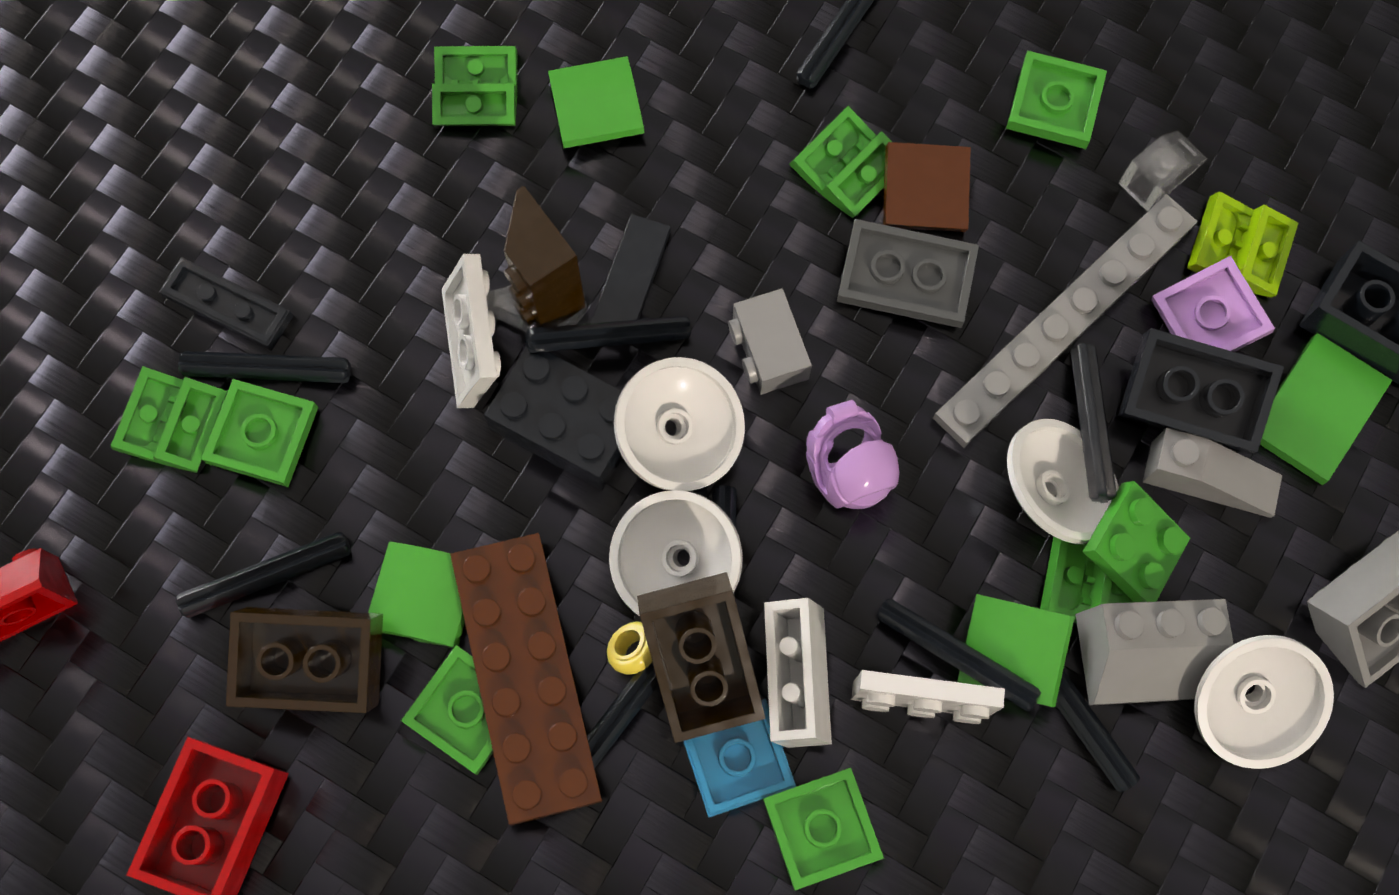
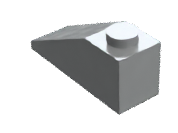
M1165 428L1151 442L1143 483L1272 518L1275 515L1282 475L1210 439Z

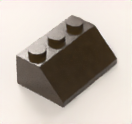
M522 186L516 190L504 246V254L508 264L504 274L512 285L509 291L516 301L514 308L526 326L529 327L532 324H535L537 328L558 326L586 307L577 255L526 187Z

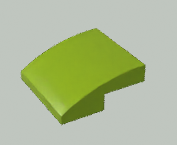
M1219 191L1209 197L1187 269L1198 273L1231 256L1253 293L1272 298L1277 295L1298 222L1266 205L1252 209Z

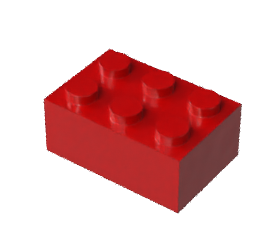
M187 737L126 876L176 895H238L289 773L207 742Z

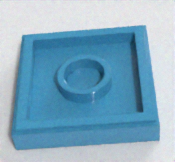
M766 699L761 700L766 719L683 741L708 818L796 787L783 747L770 741L769 707Z

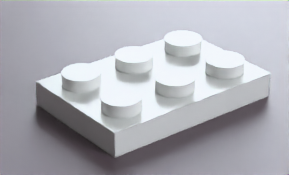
M463 254L441 290L457 408H474L496 378L499 377L501 360L499 353L493 350L492 336L495 331V317L493 311L488 310L486 296L489 292L488 272L482 270L480 254Z
M862 670L853 681L851 700L862 701L861 708L870 711L888 712L889 707L901 706L908 707L907 714L911 716L934 718L935 713L946 712L953 713V721L980 724L981 719H989L990 715L1004 708L1005 689Z

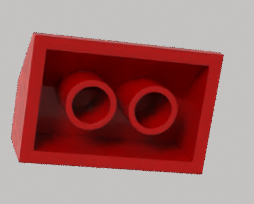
M33 548L16 554L12 558L11 563L0 568V642L78 604L59 557L42 548Z

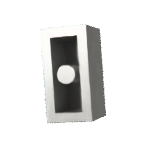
M783 288L734 303L733 319L728 321V327L734 344L742 343L747 358L742 359V365L749 384L756 382L760 395L808 380L812 365Z

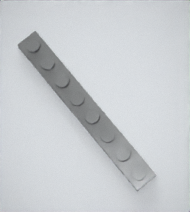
M1166 194L935 413L933 419L965 448L1189 233L1198 221Z

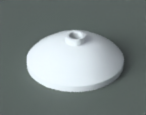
M673 357L647 365L626 383L615 407L614 433L623 459L642 480L667 491H693L716 482L733 466L743 444L745 421L742 405L736 391L720 372L695 359ZM667 420L674 422L677 430L674 436L669 435L665 430Z
M1039 419L1028 423L1012 438L1007 453V469L1012 490L1022 509L1033 522L1054 537L1075 544L1088 543L1112 500H1109L1108 503L1093 502L1089 498L1081 431L1059 420ZM1114 474L1115 485H1116V492H1117V490L1119 489V486H1118L1117 479H1116L1115 474Z
M679 490L652 494L632 506L618 523L612 537L609 552L610 572L615 588L625 604L637 615H639L638 595L724 572L728 574L734 593L740 579L743 562L740 538L728 515L717 504L706 497ZM683 549L690 556L689 563L686 566L680 565L677 560L678 553Z
M1278 635L1251 637L1224 650L1204 672L1198 684L1194 701L1196 724L1204 741L1224 760L1237 766L1254 769L1279 766L1303 754L1323 733L1333 708V684L1323 661L1302 643ZM1255 685L1254 691L1248 695H1245L1247 690L1251 686Z

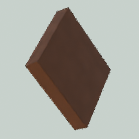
M888 142L885 148L883 225L901 229L966 232L969 225L971 147Z

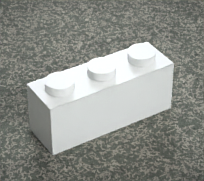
M809 598L765 602L770 741L787 748L832 744L824 608Z

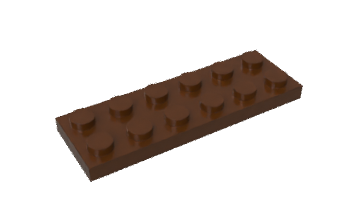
M539 533L450 553L509 825L602 802Z

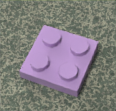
M1231 256L1153 295L1151 299L1171 334L1232 352L1271 334L1275 329Z

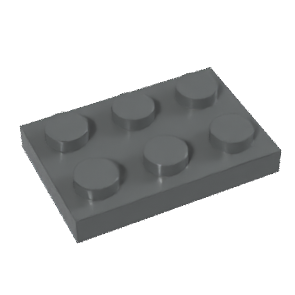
M855 219L837 302L962 328L965 321L979 245Z

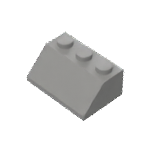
M1399 530L1391 537L1386 538L1378 547L1357 563L1351 565L1347 571L1326 587L1320 589L1307 601L1316 633L1358 684L1365 688L1399 662Z
M1226 599L1107 603L1075 614L1089 706L1195 700L1198 684L1208 666L1224 650L1234 645Z

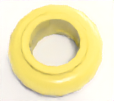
M630 622L620 627L608 642L607 658L615 671L625 675L637 674L645 670L652 663L642 622ZM640 641L637 649L631 654L626 655L629 646Z

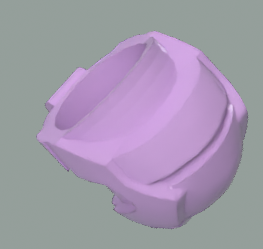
M853 400L827 407L826 415L818 421L814 430L809 431L806 442V458L813 481L825 499L837 509L841 507L865 509L876 505L887 496L890 490L897 486L900 474L896 452L891 444L881 439L882 432L876 419L869 412L867 413L863 408L857 406ZM852 428L864 430V438L860 445L849 450L837 462H828V455L833 447V440L836 436Z

